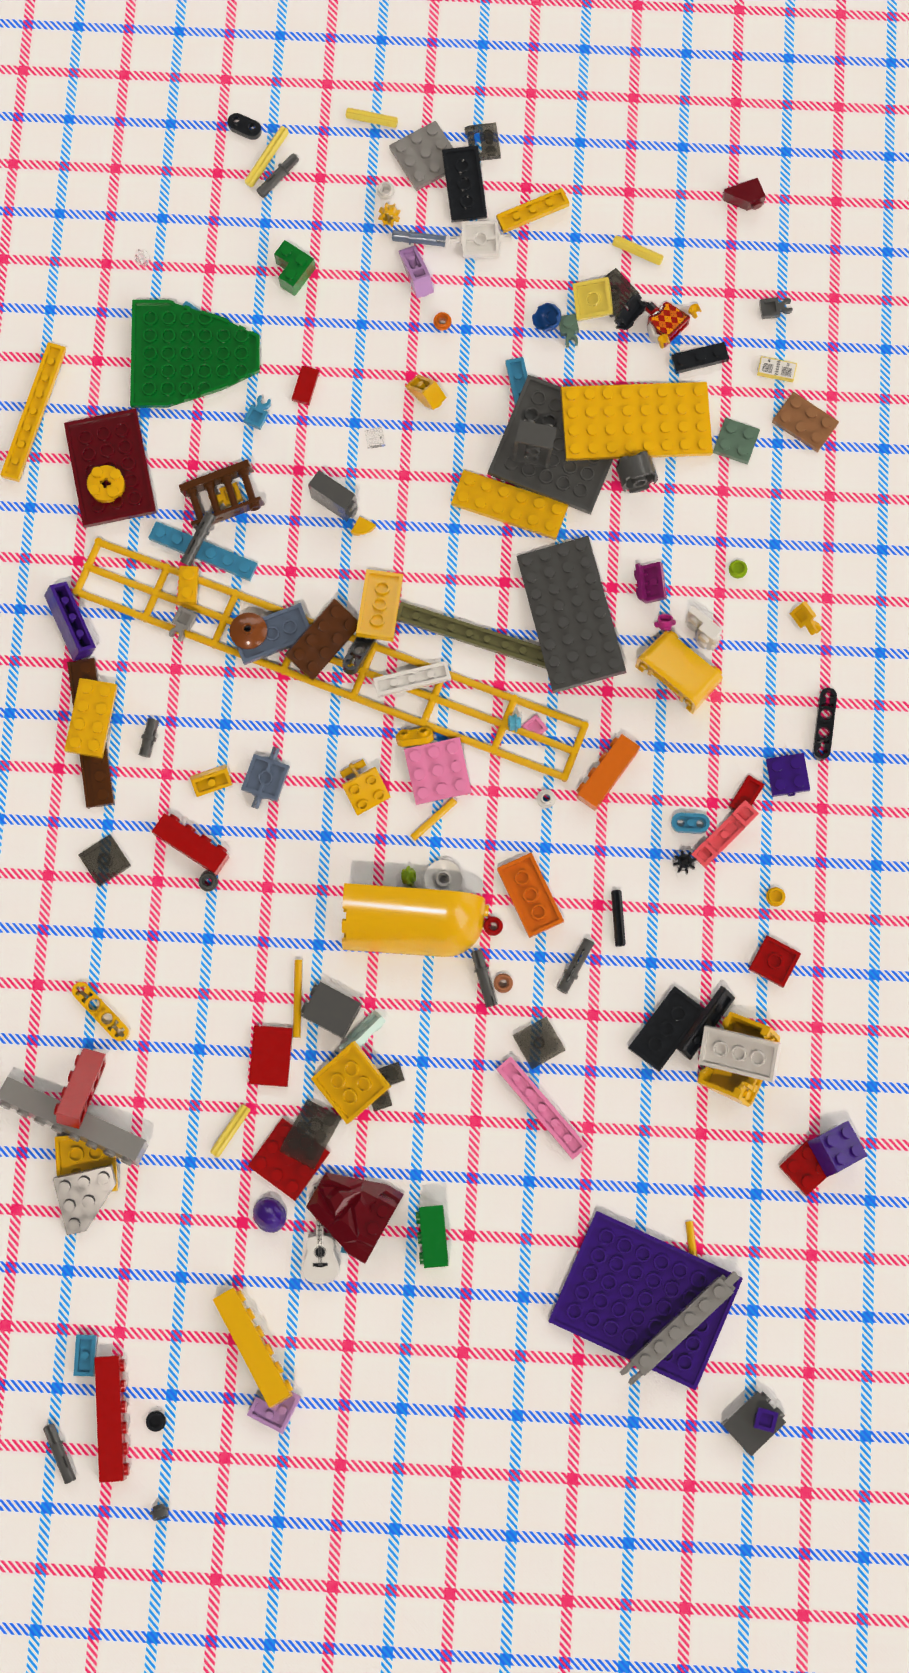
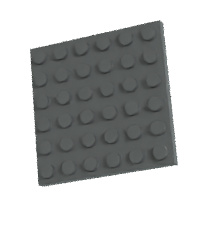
M528 375L487 475L567 504L569 507L591 515L613 459L565 461L561 387ZM530 419L535 423H548L557 428L548 469L512 461L520 420Z

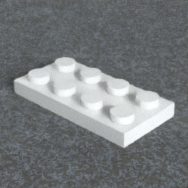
M706 1025L704 1026L698 1064L773 1083L776 1078L781 1043Z

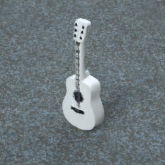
M313 1185V1186H312V1187H313V1193L315 1192V1190H316V1188H317L318 1185ZM316 1219V1236L310 1237L306 1241L307 1254L303 1261L302 1273L304 1278L310 1283L327 1284L333 1282L338 1277L339 1264L334 1255L333 1239L329 1236H324V1226Z

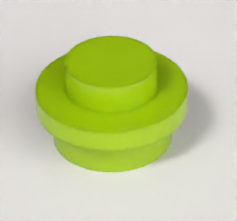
M735 560L729 565V573L733 578L740 579L746 575L748 568L745 562Z

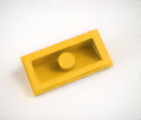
M226 764L190 776L196 797L233 785Z

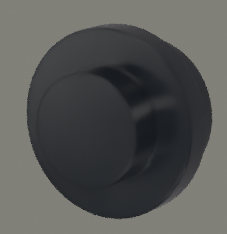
M153 1411L148 1414L146 1426L149 1430L158 1432L165 1427L166 1417L162 1412Z

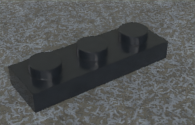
M725 342L672 354L671 360L675 374L728 362L729 355Z

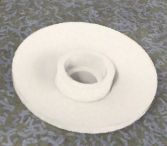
M438 860L426 869L424 883L427 889L459 891L462 885V873L455 863L449 860ZM440 878H447V882L441 883Z

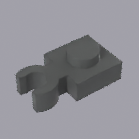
M778 297L761 299L759 307L762 320L779 318L780 312L791 314L793 308L785 307L786 304H791V299L786 298L782 302L778 301Z

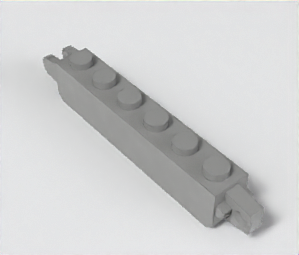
M733 1271L727 1278L722 1275L713 1280L629 1359L630 1362L619 1373L623 1376L635 1365L639 1371L629 1379L628 1383L630 1385H633L641 1376L649 1373L734 1293L733 1291L736 1288L733 1284L740 1278L737 1273Z

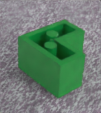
M284 240L274 253L276 264L284 269L278 277L281 288L296 296L316 269L314 258Z

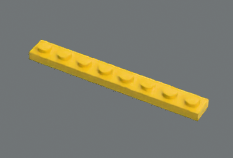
M50 342L47 343L0 474L2 478L19 482L66 353V347Z

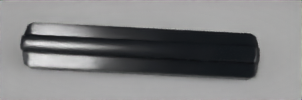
M612 890L615 946L623 947L626 944L622 891Z

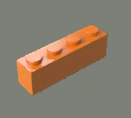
M623 734L619 738L615 737L609 745L611 747L609 752H604L598 760L600 762L598 767H593L587 775L589 777L587 782H582L576 790L578 792L577 799L594 811L597 810L640 750L639 745Z

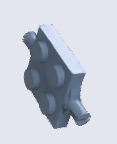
M273 746L269 757H262L256 754L252 757L241 787L242 791L254 796L252 808L259 809L262 799L278 803L290 769L289 765L280 763L277 760L279 748Z

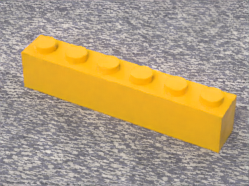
M233 1287L212 1299L268 1407L273 1408L292 1397L291 1391L294 1389L288 1379L285 1380L281 1373L284 1370L280 1362H275L272 1357L274 1351L269 1343L266 1344L262 1337L265 1334L260 1325L256 1326L253 1321L256 1317L250 1307L247 1308L244 1304L246 1298L243 1292Z

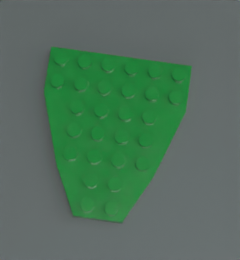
M132 300L131 408H169L225 390L260 373L259 334L248 331L241 325L237 326L224 317L203 310L198 311L187 305L182 306L172 300Z

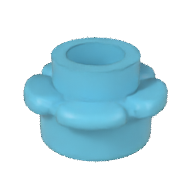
M516 713L508 716L509 731L517 732L518 728H521V717H517Z

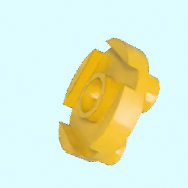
M103 465L92 469L87 479V488L98 502L111 503L123 494L125 480L120 470L113 466ZM105 480L111 483V485H107V488H104L102 482Z

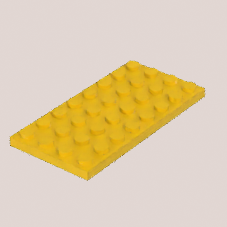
M707 382L566 386L560 388L565 461L620 459L624 456L631 457L643 451H646L651 458L711 456L713 454Z

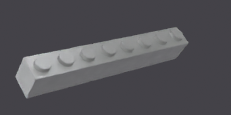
M7 1076L0 1088L1 1107L7 1110L12 1108L17 1111L18 1115L24 1118L32 1117L34 1118L33 1121L41 1126L47 1124L56 1133L61 1134L64 1132L69 1134L68 1137L76 1142L82 1140L86 1142V1146L93 1150L97 1148L103 1150V1153L108 1157L114 1158L116 1156L121 1158L120 1161L128 1166L132 1164L139 1165L149 1146L145 1139L89 1113L85 1114L80 1129L58 1124L56 1122V1115H54V1109L56 1104L61 1102L60 1100Z

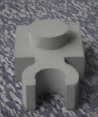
M179 606L172 620V623L176 624V626L170 630L169 636L174 637V634L178 632L179 637L177 640L182 642L185 637L184 631L191 630L198 614Z

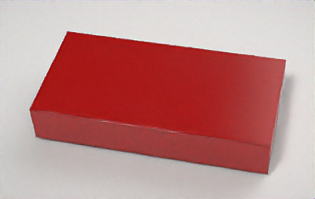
M306 366L301 367L291 398L293 402L310 406L320 370Z
M748 775L728 808L735 811L745 800L752 806L765 784Z

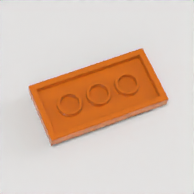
M532 852L497 868V872L529 938L564 923V919Z

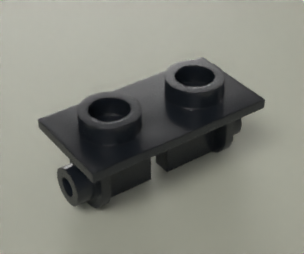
M637 293L632 295L625 304L629 310L623 307L615 316L614 322L617 324L615 328L622 330L631 328L634 321L645 311L649 302L641 301L642 297Z

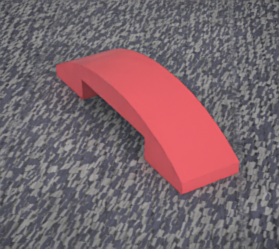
M745 800L691 855L705 868L759 813Z

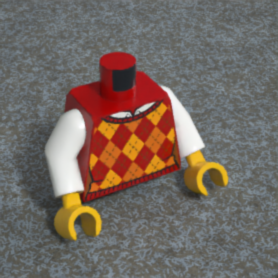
M653 302L649 303L645 308V311L651 315L647 323L649 339L658 344L661 349L665 348L689 325L691 315L694 319L698 317L696 312H702L698 304L683 306L665 302L660 307H657Z

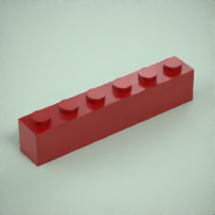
M122 1355L94 1357L99 1483L124 1481L130 1475V1465L126 1463V1455L129 1454V1443L125 1442V1434H128V1422L124 1420V1413H127V1401L124 1400L123 1395L127 1388L126 1380H123V1371L126 1370L125 1359H122Z

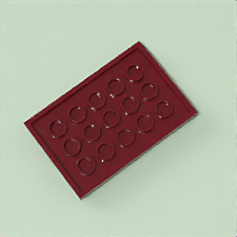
M136 408L64 423L84 528L157 513ZM109 465L120 470L125 480V490L120 497L118 496L114 499L115 501L101 503L90 494L87 488V479L94 467ZM105 480L102 482L104 488H107V485H111V483Z

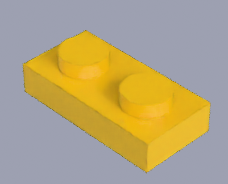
M180 566L178 604L197 605L198 566Z

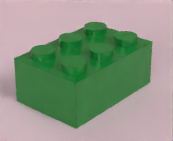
M444 1206L419 1207V1211L415 1212L416 1224H420L421 1232H417L418 1244H422L423 1252H419L420 1265L424 1264V1268L449 1266Z

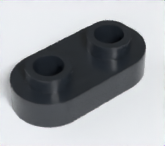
M233 113L228 117V127L232 132L250 140H256L261 136V125L256 120L240 113Z

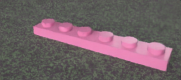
M511 1056L496 1068L498 1073L572 1160L588 1147Z

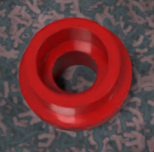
M492 916L485 920L484 930L488 935L496 936L501 933L503 923L498 917ZM495 923L497 928L495 930L490 929V924Z

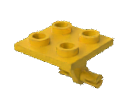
M363 759L354 764L351 763L349 767L339 771L342 778L352 773L356 776L343 783L342 787L357 816L391 798L376 767L360 775L358 774L357 770L366 766Z

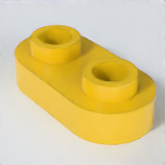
M428 727L411 730L402 729L395 736L397 745L401 747L424 745L434 740L433 730Z

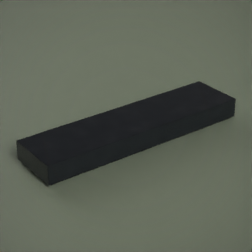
M721 986L676 1047L685 1058L691 1060L701 1047L704 1026L715 1027L735 1000V997L725 987Z

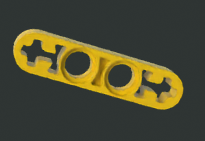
M84 982L74 984L72 987L73 996L108 1034L118 1042L127 1040L130 1035L128 1027ZM78 987H85L84 992L88 996H90L87 998L85 1003L83 1002V1000H85L86 998L81 994L77 995V993L79 992L77 990ZM92 1000H98L99 1008L91 1010L89 1003ZM111 1014L112 1022L104 1024L102 1022L103 1015ZM117 1021L119 1023L116 1024V1026L121 1030L123 1028L125 1029L123 1031V1037H116L118 1033L114 1028H112L111 1031L109 1030V1028L113 1027Z

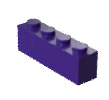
M67 581L49 585L44 597L72 660L76 661L90 657L96 646Z

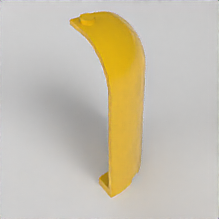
M344 883L342 909H344L343 912H346V919H342V933H344L342 949L435 957L457 956L469 950L479 939L484 926V916L488 917L489 905H485L484 897L466 892Z

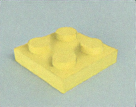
M609 277L572 284L577 321L614 315Z

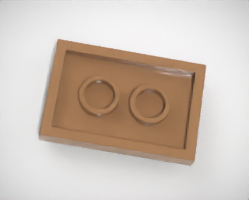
M793 392L774 417L772 423L818 453L839 424V421Z

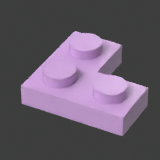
M291 1391L292 1397L273 1408H269L265 1400L256 1397L247 1416L283 1434L302 1396Z

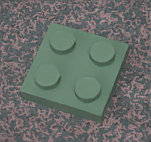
M725 418L713 453L748 465L760 429Z

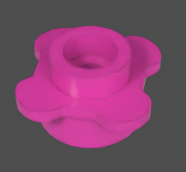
M669 614L659 615L658 621L654 623L656 628H660L663 631H669L673 625H676V621Z

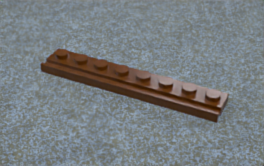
M95 658L67 662L73 707L79 679L98 681ZM106 742L103 759L79 755L87 809L115 805Z

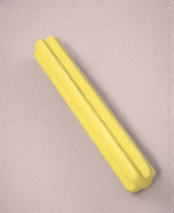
M284 126L278 129L246 177L245 184L247 186L253 187L289 134L288 129Z

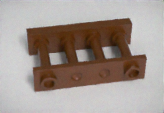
M248 459L179 485L180 492L185 497H190L197 519L191 521L194 529L196 526H199L203 518L197 494L201 491H207L214 511L213 515L216 516L212 525L248 511H257L261 506L265 505L260 496L255 497L249 479L250 473L254 472ZM239 477L242 478L249 499L238 504L231 483L233 479ZM224 484L231 507L224 510L220 509L214 490L215 486Z

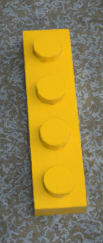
M560 188L497 214L496 219L504 234L569 207L570 202L563 188Z

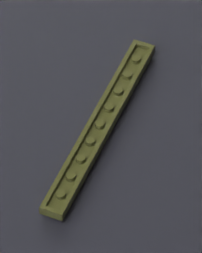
M400 603L397 622L546 669L539 645L411 604Z

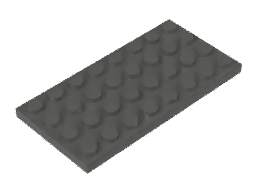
M589 536L516 556L553 693L627 673Z

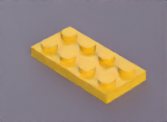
M366 569L356 637L393 642L403 574Z
M83 678L79 679L64 749L65 752L103 759L118 688L117 684Z

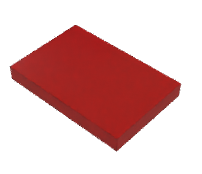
M254 1025L249 1073L250 1085L288 1087L293 1028Z

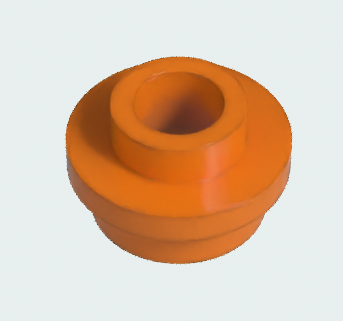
M445 312L438 313L433 319L435 328L441 331L447 330L452 323L451 317ZM444 320L446 323L440 324L439 322Z

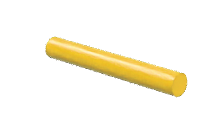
M452 797L410 835L411 838L416 841L454 807L457 801Z
M693 1221L685 1222L688 1250L690 1254L697 1256Z

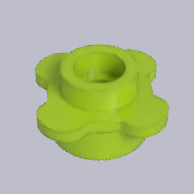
M410 866L402 869V883L413 887L416 881V871L410 868Z

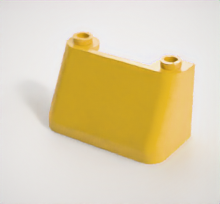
M671 630L669 632L664 631L637 658L635 667L641 672L648 670L647 674L649 676L653 675L679 696V700L681 702L684 701L688 705L686 709L694 714L722 682V671L716 666L712 667L681 642L675 632Z
M729 1012L728 1016L723 1020L722 1026L725 1030L780 1042V1036L771 1027L736 1013ZM705 1067L700 1070L697 1082L714 1092L749 1107L754 1102L763 1080Z

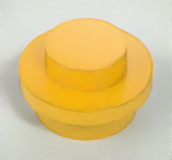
M778 887L769 889L766 894L768 904L774 907L782 905L786 898L784 891Z

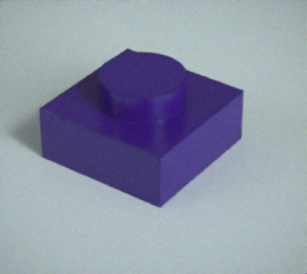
M758 1407L753 1427L774 1433L779 1413Z

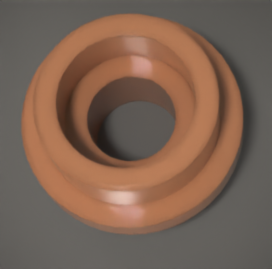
M502 973L495 977L494 987L498 992L506 993L512 989L513 980L508 974ZM501 980H505L507 982V985L505 987L500 986L499 983Z

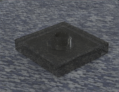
M617 268L605 276L609 277L614 313V315H609L611 318L619 313L623 307H626L625 304L632 295L640 294Z
M111 834L78 855L99 887L131 867L128 859Z
M547 1016L512 1035L531 1070L566 1051Z

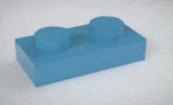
M76 1335L73 1376H95L94 1357H96L97 1335Z

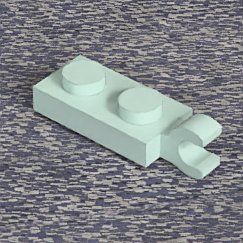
M374 1010L347 1036L348 1040L342 1043L339 1049L341 1051L344 1050L353 1041H356L359 1046L364 1045L373 1033L381 1029L386 1020Z

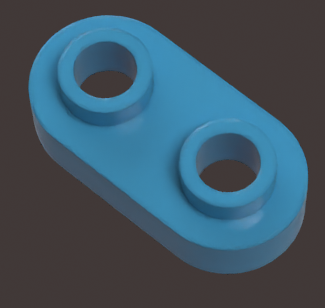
M677 813L671 820L672 829L678 833L702 834L710 826L709 818L700 813ZM677 821H683L684 825L678 826ZM702 822L703 827H697L696 823Z

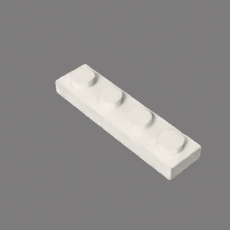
M447 661L376 677L373 678L377 697L380 698L451 681Z

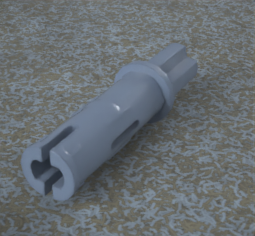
M393 230L392 241L409 243V245L414 243L445 247L446 235L412 232V230L410 232Z

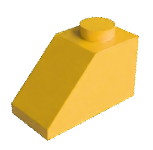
M419 374L405 386L425 407L432 410L440 407L447 398L436 381Z

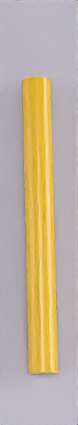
M302 960L294 961L293 1038H301Z

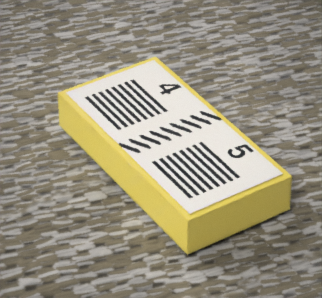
M761 356L757 376L793 383L797 363Z

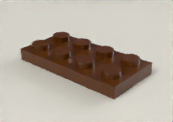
M332 599L284 655L309 679L314 680L356 632L358 620L336 599Z

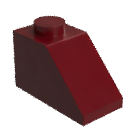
M758 178L726 188L722 196L724 202L746 211L761 208L766 198Z

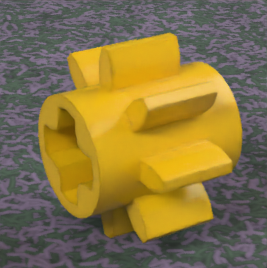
M386 203L384 208L380 207L378 212L381 214L378 220H382L383 226L390 225L393 227L394 221L399 222L400 217L398 215L401 210H397L395 204L388 205Z

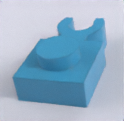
M261 395L257 398V406L251 405L243 420L245 424L261 430L268 417V412L265 410L271 406L270 399L265 404L261 403L263 399Z

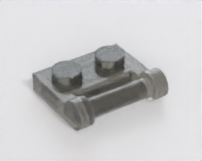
M496 122L469 125L464 128L468 146H475L474 134L479 133L482 151L479 152L480 161L501 158Z

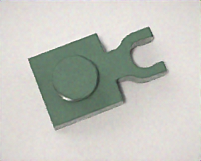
M576 314L561 316L562 318L558 326L561 337L566 336V348L569 347L568 341L573 340L575 346H578L577 336L574 335L579 334Z

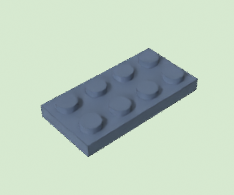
M301 603L262 617L267 625L265 641L254 649H242L237 646L244 665L286 650L296 642L310 626ZM247 626L244 630L248 632L251 630V627Z

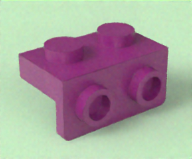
M656 562L643 566L640 563L635 564L634 577L638 586L636 588L637 598L645 604L667 599L663 563Z

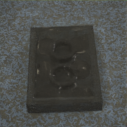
M307 1099L279 1151L315 1169L342 1119L341 1116Z

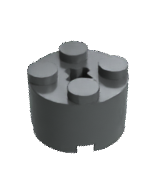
M646 451L619 459L616 471L624 492L626 490H629V493L641 492L650 488V483L654 482L655 484L658 481V475L652 458Z

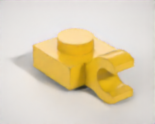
M806 601L789 613L800 628L806 627L811 635L817 634L822 630L821 625L813 620L817 615Z

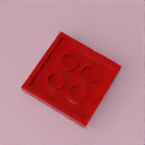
M282 1118L251 1160L248 1167L296 1201L330 1152Z

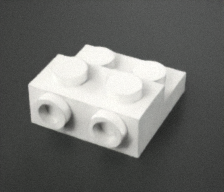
M692 606L685 620L686 626L691 631L697 632L695 640L699 647L702 649L706 648L708 651H714L720 644L719 641L722 639L721 633L723 629L695 606Z

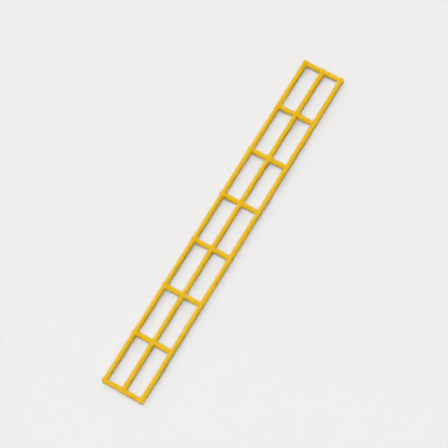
M101 538L95 539L87 561L83 565V570L72 590L76 597H81L168 631L175 628V625L150 616L158 598L216 619L220 622L212 639L187 630L184 631L185 637L239 658L241 657L238 649L219 642L226 625H231L234 620L230 615L237 599L274 613L285 609L200 576L198 584L231 596L224 613L221 614L200 605L178 604L176 596L161 590L169 573L179 576V568L120 547ZM100 548L108 549L162 570L155 587H149L94 566L93 563ZM89 572L150 594L151 596L144 612H138L83 591L82 588ZM306 616L308 623L310 625L314 621V619H311ZM353 634L348 641L354 642L357 638L356 635ZM376 642L363 662L362 667L357 672L358 677L351 692L317 679L311 680L304 674L288 669L291 661L286 656L281 666L265 659L252 662L278 672L281 675H286L344 697L352 702H357L420 727H428L433 732L451 739L460 737L462 743L557 778L563 782H566L569 778L589 727V723L586 721H581L452 671H449L452 680L509 701L502 720L440 697L439 693L444 682L435 684L432 693L419 688L406 691L429 700L421 719L359 696L358 694L365 677L373 679L384 676L369 670L376 651L417 667L431 665L428 662L377 644ZM333 657L329 663L342 667L343 660ZM435 703L498 726L499 728L492 746L428 722ZM516 704L580 728L573 747L522 727L518 728L517 732L511 731L569 753L570 755L563 772L499 749L505 731H509L508 716L513 714Z

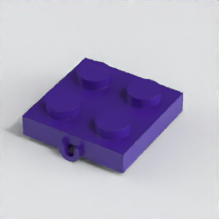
M804 753L786 754L785 756L781 755V757L766 759L772 797L783 795L791 797L795 796L796 793L811 790Z

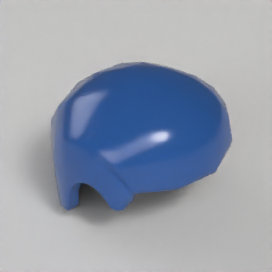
M551 303L538 306L536 313L532 315L533 325L537 329L546 332L556 329L562 318L560 309Z

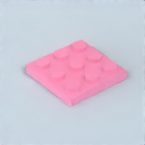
M460 737L404 749L416 805L472 793Z

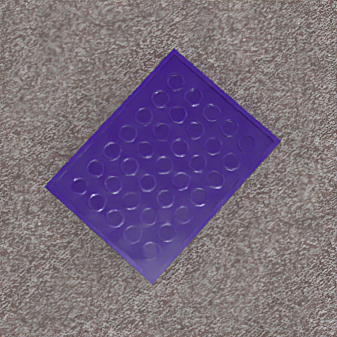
M596 1211L548 1322L630 1359L713 1280L722 1275L727 1278L732 1272ZM742 1277L733 1284L736 1288L733 1291L734 1293L652 1369L653 1371L693 1390L697 1389L741 1285Z

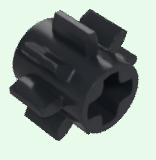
M681 850L680 856L674 855V859L677 862L673 863L672 866L678 867V874L681 871H685V874L688 875L689 868L695 869L692 863L696 862V858H691V851L688 854H684V851ZM687 859V864L682 866L681 860Z

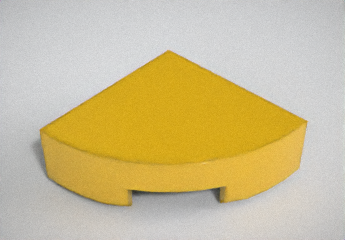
M359 516L351 530V534L360 536L371 533L376 528V524Z

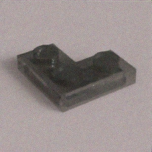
M399 1062L378 1069L390 1085L405 1081ZM388 1090L372 1103L374 1112L393 1106Z

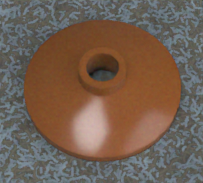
M249 612L243 613L232 621L229 630L230 637L238 647L254 649L265 641L267 625L259 615ZM250 626L251 630L246 632L244 630L245 627Z

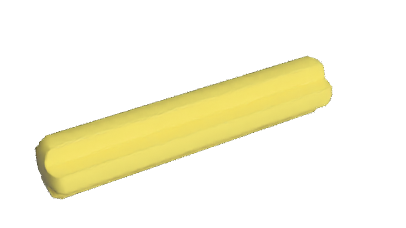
M347 108L345 114L348 119L396 128L398 124L397 117L354 108Z
M618 235L613 239L612 245L656 265H661L664 256Z
M243 1104L239 1107L210 1150L211 1154L220 1157L249 1114L250 1108Z

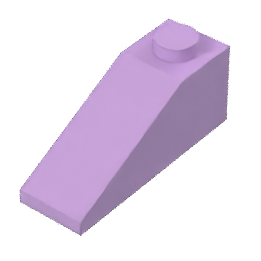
M416 245L399 250L400 258L416 297H425L434 293L430 273Z

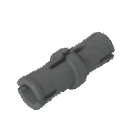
M147 718L146 728L141 736L142 744L139 756L151 757L152 747L157 739L155 736L159 724L158 720Z

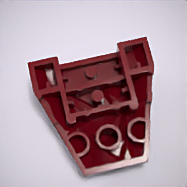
M325 1172L306 1208L330 1232L334 1240L339 1242L348 1255L365 1264L404 1194L387 1184Z

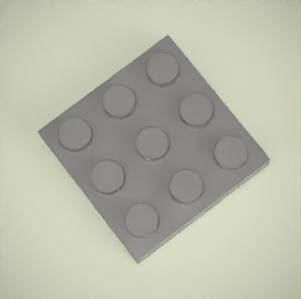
M436 120L389 145L390 151L416 191L445 176L442 149L453 148Z

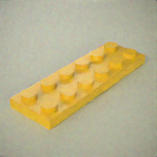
M466 470L462 472L451 502L452 506L554 540L558 537L568 509L567 504Z

